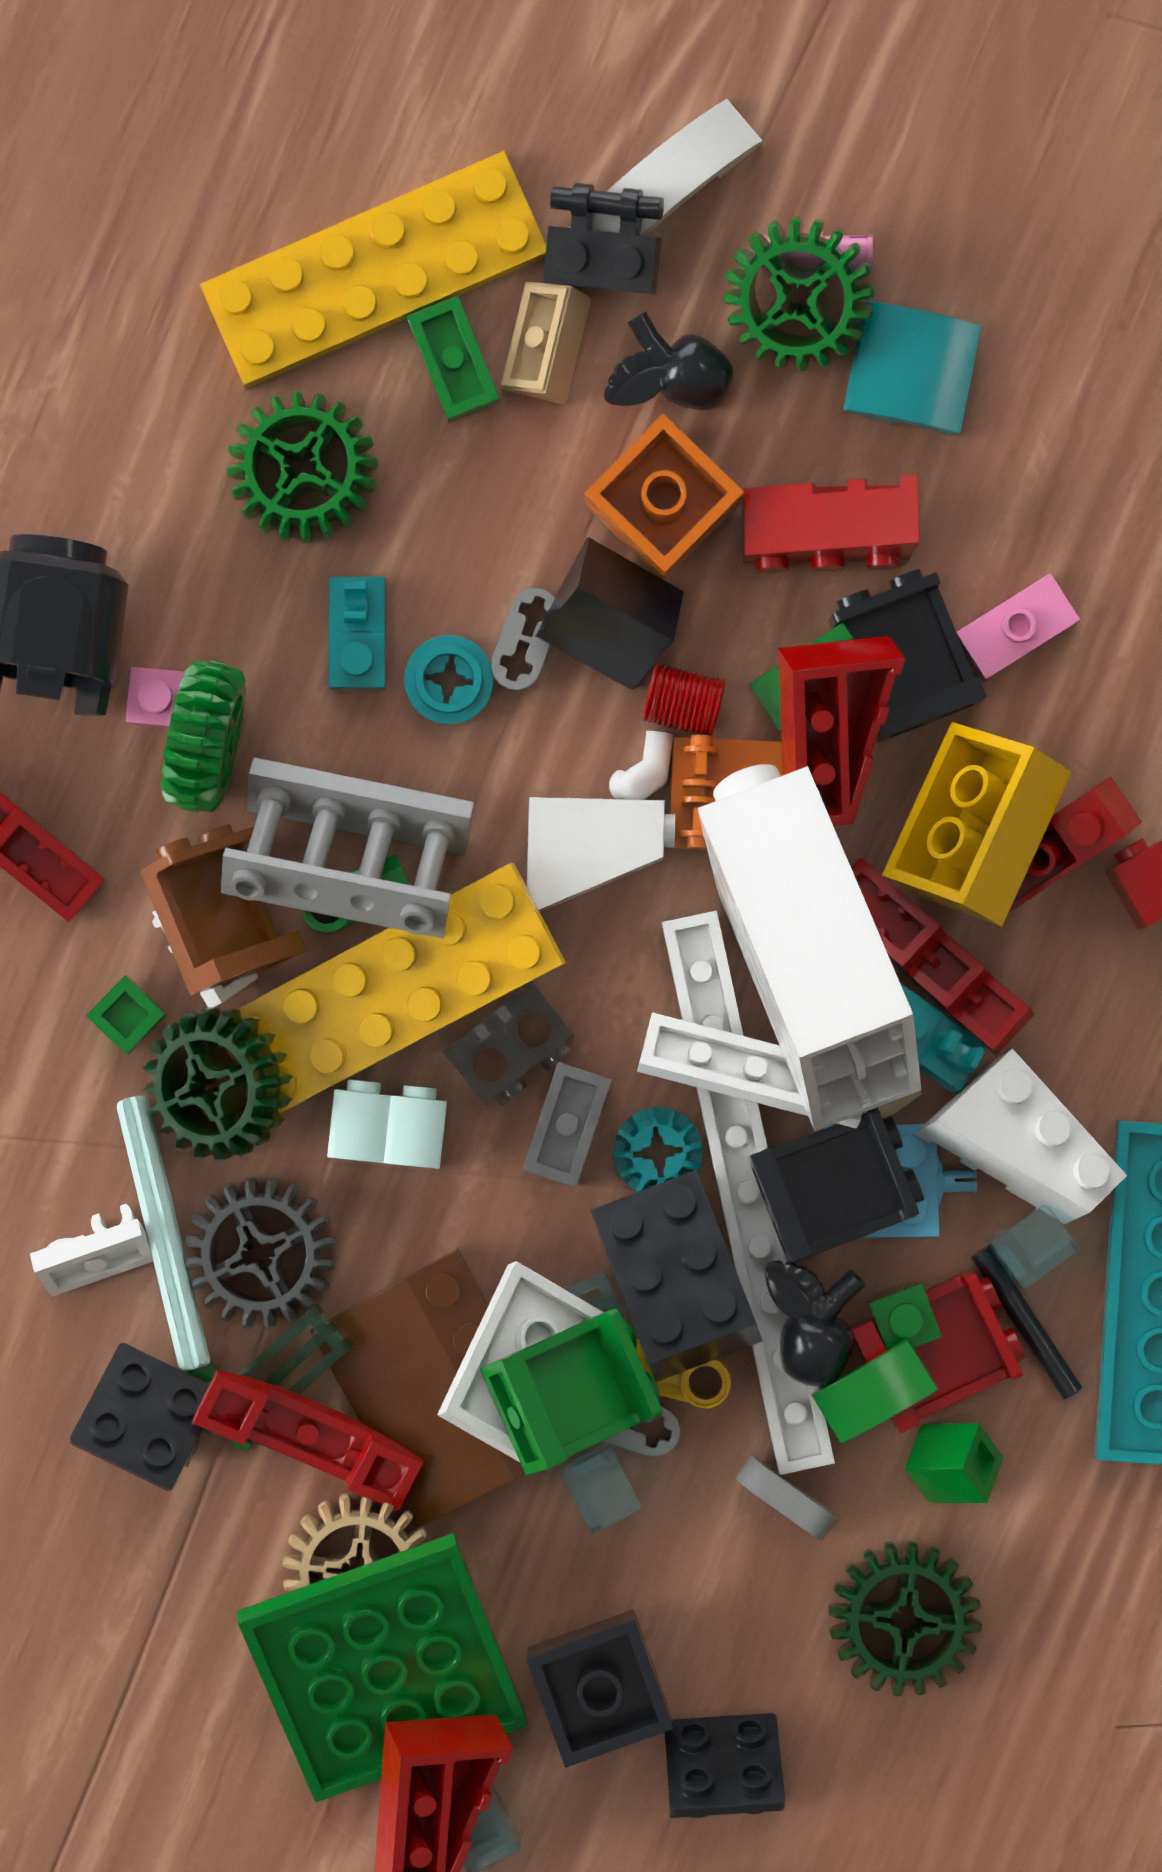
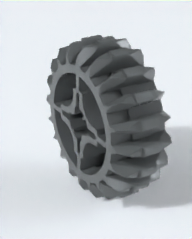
M253 1176L245 1179V1196L241 1197L238 1188L233 1183H228L223 1187L224 1194L229 1202L228 1204L224 1205L214 1195L209 1196L205 1200L207 1207L215 1215L211 1219L204 1214H194L192 1222L197 1227L204 1229L205 1233L204 1236L196 1234L186 1236L185 1244L190 1247L201 1248V1256L186 1258L184 1263L186 1268L203 1266L205 1275L195 1278L190 1284L194 1290L200 1289L208 1283L214 1289V1292L203 1301L207 1308L217 1304L221 1298L228 1302L222 1311V1320L230 1321L235 1316L237 1309L240 1308L244 1310L242 1318L243 1327L251 1328L256 1321L257 1312H262L265 1327L270 1329L274 1328L277 1324L276 1309H281L285 1319L291 1323L298 1319V1313L293 1301L297 1299L308 1310H311L317 1304L314 1297L307 1291V1288L311 1286L323 1292L329 1288L330 1283L325 1278L316 1275L318 1268L323 1270H334L336 1268V1260L320 1257V1249L335 1247L337 1240L336 1237L331 1236L319 1239L316 1230L326 1227L331 1223L328 1215H324L313 1222L307 1214L318 1204V1200L315 1197H310L299 1207L294 1203L300 1192L299 1185L291 1184L287 1188L284 1197L277 1195L279 1178L270 1177L266 1183L265 1193H259L257 1179ZM248 1206H268L280 1210L296 1223V1226L284 1232L270 1233L263 1229L257 1218L254 1219ZM233 1215L238 1225L236 1229L240 1237V1246L235 1255L218 1264L216 1256L218 1236L226 1221ZM254 1237L261 1244L268 1242L272 1244L281 1239H286L285 1244L274 1249L275 1254L268 1256L273 1261L269 1267H265L261 1260L253 1263L248 1261L240 1266L236 1265L238 1260L248 1256L247 1251L254 1248L249 1244ZM305 1241L306 1262L304 1270L297 1283L289 1290L283 1279L285 1275L281 1266L282 1256L290 1247ZM251 1272L260 1278L264 1287L269 1288L273 1298H254L242 1294L234 1289L226 1279L237 1273Z

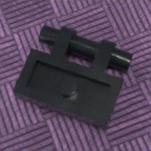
M575 183L573 188L554 186L550 195V207L556 210L571 211L570 228L548 226L543 282L656 295L662 238L642 236L640 232L642 218L662 219L664 198L644 196L642 189L624 188L622 193L595 191L592 184ZM593 213L620 216L619 233L592 230Z

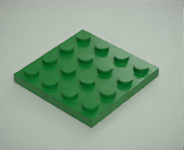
M454 1533L236 1611L238 1626L315 1803L381 1779L385 1722L496 1714L506 1734L529 1726L526 1712Z

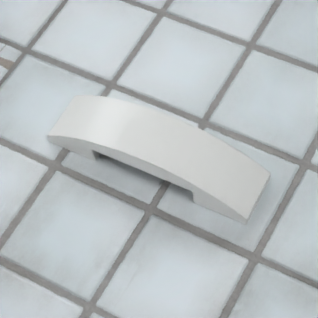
M725 99L660 145L606 192L622 193L624 188L642 189L644 196L664 198V212L661 220L642 218L640 235L645 236L716 176L721 178L762 144V139L729 100ZM593 213L592 230L619 233L620 216Z

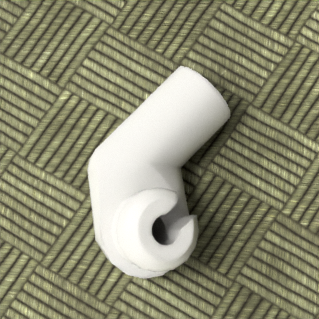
M646 731L643 760L629 768L626 772L617 770L610 778L609 790L615 799L645 800L666 784L674 734Z

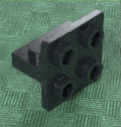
M121 1343L117 1347L70 1436V1443L166 1491H171L184 1466L188 1468L198 1448L204 1428L193 1424L192 1419L210 1384L126 1343Z
M775 1714L674 1719L673 1729L664 1732L670 1818H702L710 1815L741 1813L760 1814L763 1812L783 1811L785 1808V1791L777 1717Z

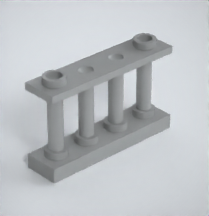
M254 757L248 776L246 811L258 813L247 852L225 848L222 861L221 893L237 896L245 900H257L399 929L416 935H428L444 939L451 894L436 891L446 852L465 855L474 802ZM280 818L314 824L302 863L269 857ZM336 829L369 836L358 875L325 868ZM391 840L424 847L414 886L381 879Z

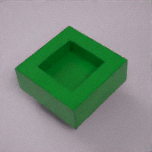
M124 975L93 1007L86 1017L126 1055H129L168 1014L132 979Z
M920 1282L867 1302L886 1351L907 1338L913 1347L942 1337L924 1287Z

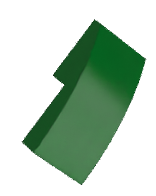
M907 1338L864 1365H858L836 1378L829 1385H825L813 1392L811 1396L842 1444L938 1390V1385Z

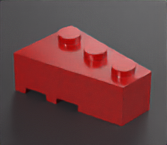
M918 474L900 476V485L867 486V480L864 478L847 480V486L815 487L814 483L743 488L744 495L741 503L743 564L755 563V571L757 572L789 570L790 562H811V570L815 571L845 569V561H867V568L873 570L896 569L901 567V560L910 559L919 544Z
M890 636L778 648L783 775L808 766L833 826L854 824L874 761L872 751L880 725H885L890 709L887 703L896 674H901L905 657Z
M496 1714L385 1722L374 1872L461 1871L472 1846L470 1835L481 1811H487L493 1795L490 1789L501 1764L507 1765L513 1752V1747Z

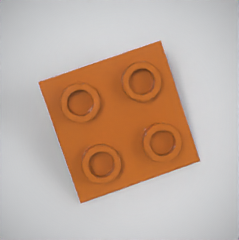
M691 735V738L673 737L670 814H675L674 848L669 849L707 850L697 808L715 802L713 792L716 786L726 777L744 768L770 764L777 767L780 775L783 776L782 742L713 739V736Z

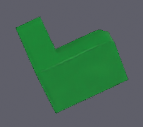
M980 1423L924 1424L919 1429L904 1470L930 1503H988L1004 1457Z

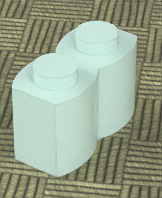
M350 1079L347 1081V1090L334 1089L327 1157L440 1169L447 1101L436 1100L437 1089L404 1085L403 1096L380 1094L381 1083Z

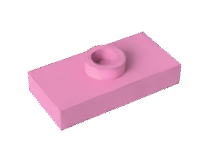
M1049 573L956 633L962 648L983 681L1078 623L1080 618L1052 574Z

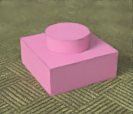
M131 667L125 722L132 725L169 728L171 713L175 704V695L178 694L180 680L184 677V671Z

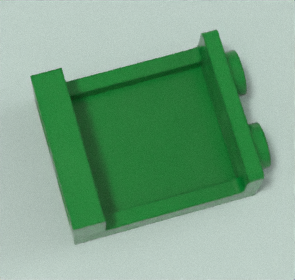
M617 1308L593 1316L480 1368L525 1475L552 1468L568 1460L567 1457L639 1423L652 1420L663 1414L659 1404L660 1393L657 1383L651 1374L645 1371L635 1349L637 1345L635 1333L631 1325L621 1317Z

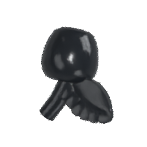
M646 311L627 322L645 351L625 356L621 363L615 366L614 373L608 378L609 385L604 390L605 401L617 406H632L645 403L661 392L673 403L695 410H710L721 402L732 383L733 366L714 344L701 336L688 334L681 336L670 347L658 333Z
M778 1260L770 1261L765 1267L768 1291L780 1311L789 1316L783 1325L780 1337V1359L783 1370L792 1379L805 1385H829L846 1366L854 1346V1334L851 1327L846 1321L837 1316L847 1302L866 1285L859 1275L850 1269L825 1292L824 1286L818 1280L817 1275L813 1271H809L806 1266H796L794 1263L789 1264V1262L783 1264L782 1261Z

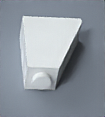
M529 797L527 889L539 912L662 861L664 847L674 848L675 814H664L665 800Z

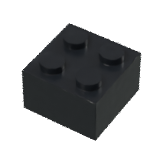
M634 1609L528 1647L526 1659L565 1768L673 1729L672 1715Z

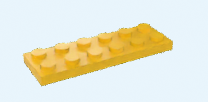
M501 151L199 285L245 389H248L407 319L406 316L455 296H460L545 258L546 243L506 153Z
M509 863L451 894L444 939L388 928L236 1010H240L242 1020L250 1017L260 1019L257 1035L267 1032L276 1034L273 1043L269 1047L272 1053L282 1052L287 1054L284 1061L278 1064L280 1073H287L293 1076L288 1084L280 1086V1090L292 1098L288 1106L278 1109L280 1113H283L558 968L566 962L515 864Z

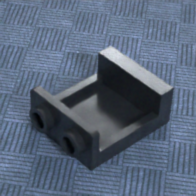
M920 569L907 572L889 581L891 590L873 597L870 596L868 589L853 593L837 601L840 610L833 612L829 618L832 629L845 622L856 639L890 636L905 657L901 674H896L887 703L890 708L885 725H880L876 738L877 743L980 704L987 698L979 676L975 678L973 676L939 590L941 582L937 572L924 577Z
M878 1107L862 1114L857 1129L836 1124L773 1149L770 1147L749 1155L748 1162L789 1264L807 1259L919 1215L916 1203L924 1201L921 1187L912 1169L903 1172L895 1150L903 1148L899 1131L892 1116L882 1119Z

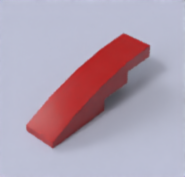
M0 791V867L65 920L70 922L105 879Z
M860 858L851 869L891 963L997 1056L1035 1015L1032 1009L992 976L987 968L951 938L938 922L864 859Z

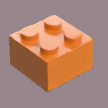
M663 413L584 493V505L644 564L665 581L742 503L744 491Z

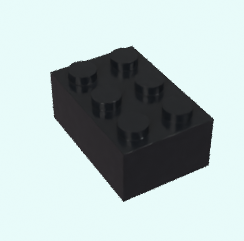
M697 1170L591 1210L646 1360L656 1382L762 1342L756 1320Z

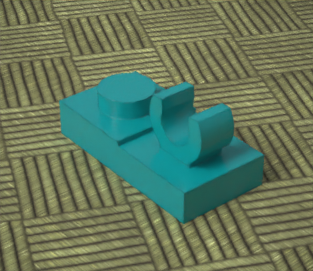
M329 577L330 690H386L385 577Z
M901 984L913 1012L919 1071L951 1093L961 1092L970 1073L975 1072L985 1053V1046L968 1031L946 1017L944 1013Z

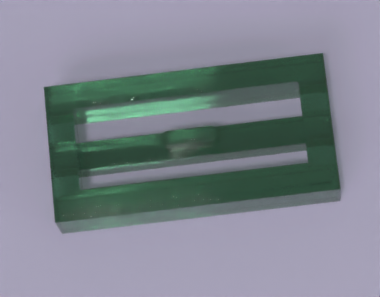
M316 1303L248 1364L239 1375L251 1378L311 1324L318 1333L263 1381L276 1386L326 1341L333 1350L288 1389L300 1395L348 1352L354 1344L348 1337L345 1339L341 1337L337 1332L339 1327L333 1320L328 1322L322 1315L324 1310Z

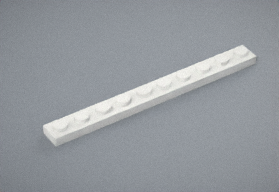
M717 910L662 922L682 1020L744 1036ZM696 1087L734 1266L762 1338V1342L752 1345V1351L778 1473L783 1475L835 1464L826 1419L811 1396L813 1392L819 1389V1386L805 1385L792 1379L783 1370L780 1359L781 1332L789 1316L780 1311L770 1296L766 1284L765 1267L770 1261L778 1260L784 1264L787 1260L748 1162L749 1155L767 1149L758 1103Z

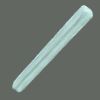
M133 1096L117 1103V1111L178 1367L183 1371H189L208 1365L210 1363V1355L194 1289L190 1284L192 1280L189 1268H186L184 1263L186 1255L152 1114L148 1113L150 1110L149 1101L145 1096Z

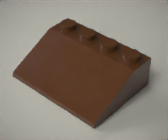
M458 1248L310 1330L359 1421L389 1437L423 1459V1465L404 1500L405 1506L414 1515L413 1520L417 1528L525 1475L520 1462L437 1415L489 1306Z

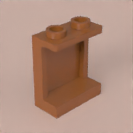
M230 824L201 835L199 837L201 843L193 846L190 845L188 838L176 840L158 848L156 852L159 859L139 870L190 996L276 967L307 951L298 930L278 937L264 902L245 900L237 896L221 893L222 861L225 848L243 851V846L250 842L254 827L234 833Z

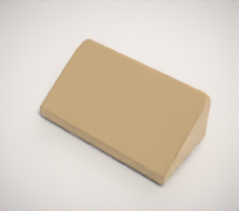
M525 282L500 389L553 403L565 404L567 402L591 305L589 296L572 286Z

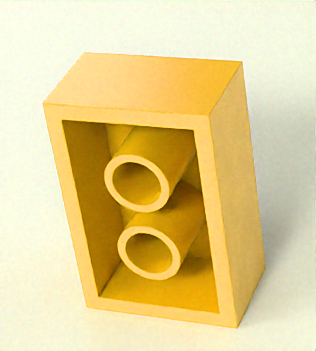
M951 722L882 876L923 899L1002 927L1072 771L1035 747Z

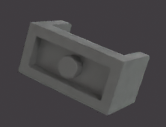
M560 1062L557 1063L522 1170L575 1188L577 1187L612 1079Z

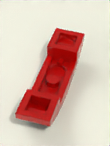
M221 1370L216 1371L192 1419L193 1424L237 1443L245 1445L247 1439L347 1481V1490L365 1498H370V1500L382 1505L385 1502L393 1505V1510L398 1512L423 1465V1459L409 1449L339 1411L284 1388Z

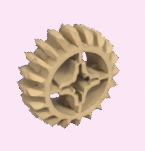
M343 1493L339 1497L341 1512L336 1514L332 1505L327 1500H324L318 1505L319 1514L324 1522L320 1523L309 1514L304 1515L300 1521L302 1527L311 1536L307 1537L300 1533H292L289 1537L288 1543L293 1548L301 1551L302 1555L289 1554L284 1556L282 1561L284 1567L299 1570V1574L291 1575L283 1581L284 1589L292 1591L316 1583L314 1573L323 1574V1578L327 1579L349 1571L345 1569L343 1564L344 1562L349 1565L352 1564L360 1550L361 1543H363L362 1558H364V1565L383 1559L373 1548L372 1528L378 1529L390 1537L400 1552L421 1543L426 1538L427 1532L425 1528H418L407 1534L404 1528L411 1522L414 1516L410 1510H406L395 1521L389 1517L393 1510V1505L386 1502L382 1505L380 1512L371 1510L373 1501L362 1496L360 1509H354L350 1494ZM355 1525L352 1546L348 1551L340 1554L329 1553L328 1557L315 1555L318 1544L328 1534L341 1527Z

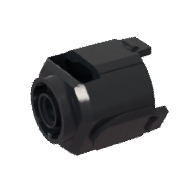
M18 534L10 537L9 551H0V691L3 678L16 680V694L52 700H60L62 687L76 689L75 715L106 716L111 688H114L116 684L129 587L120 572L106 566L107 550L90 543L54 536Z

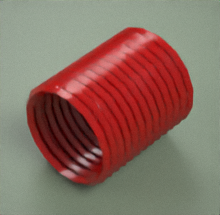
M657 663L655 664L642 720L644 722L648 720L652 724L657 723L658 726L660 724L663 727L667 725L668 728L673 726L674 730L678 728L680 731L684 729L685 732H695L696 735L700 733V735L713 736L726 681L725 679L720 680L719 677L715 679L714 676L710 678L709 675H699L698 672L695 674L693 671L688 673L687 669L685 671L681 668L677 670L676 667L672 669L671 666L666 667L665 664L660 666Z

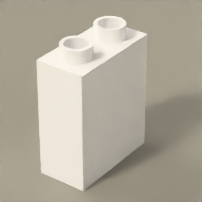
M761 764L744 768L726 777L714 789L713 796L715 802L697 808L718 895L814 1131L920 1091L921 1081L913 1012L808 766L781 776L778 768L774 765Z

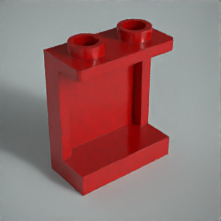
M968 1269L925 1290L942 1337L914 1348L938 1385V1390L891 1417L895 1428L900 1434L920 1425L919 1420L1003 1380L1008 1378L1014 1380L1023 1376L1018 1362L1026 1359L1025 1353L1013 1329L1009 1328L1003 1331L995 1316L994 1310L1001 1308L1002 1305L987 1276L978 1280L975 1272ZM872 1315L849 1325L854 1334V1341L865 1363L886 1351Z

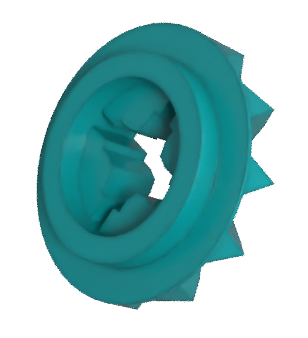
M443 635L424 642L414 651L405 669L404 683L411 704L423 717L442 725L467 722L486 707L494 687V678L491 663L478 645L460 636ZM450 657H454L457 676L465 678L466 681L473 682V685L465 684L464 687H455L453 696L449 698V704H445V696L443 695L441 685L433 683V680H425V676L434 677L435 675L444 674L446 666H449Z
M665 1107L646 1108L630 1116L620 1127L613 1147L614 1163L619 1175L627 1185L637 1192L694 1170L698 1172L703 1155L701 1138L694 1124L683 1114ZM653 1127H658L659 1136H662V1141L665 1145L683 1148V1152H676L674 1156H669L665 1159V1167H663V1176L658 1177L657 1168H654L652 1159H643L642 1156L633 1157V1152L642 1151V1148L651 1146V1137L654 1136Z

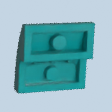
M872 301L864 302L871 306L874 312L870 320H860V324L865 332L861 340H856L843 411L891 425L902 422L949 436L961 434L981 325L903 306Z

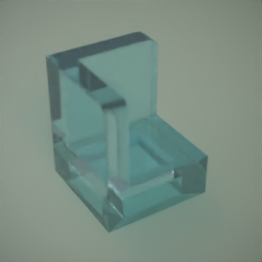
M1041 1205L1011 1228H1001L985 1240L1017 1286L1023 1289L1028 1288L1080 1250L1052 1210L1046 1205Z
M607 1443L561 1467V1476L592 1535L640 1510V1501L622 1468L621 1460L612 1444Z
M494 1785L490 1789L493 1797L486 1812H480L470 1835L472 1846L463 1864L467 1872H481L519 1851L521 1847V1835Z

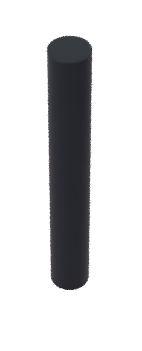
M988 1245L972 1255L973 1262L983 1277L987 1276L991 1281L1005 1311L1062 1398H1069L1081 1390V1384L991 1246Z

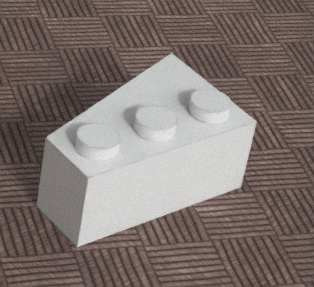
M1013 1048L990 1062L963 1087L961 1092H958L914 1134L927 1143L933 1141L960 1157L959 1162L973 1170L980 1169L1004 1183L1006 1190L1063 1224H1067L1090 1213L1127 1176Z

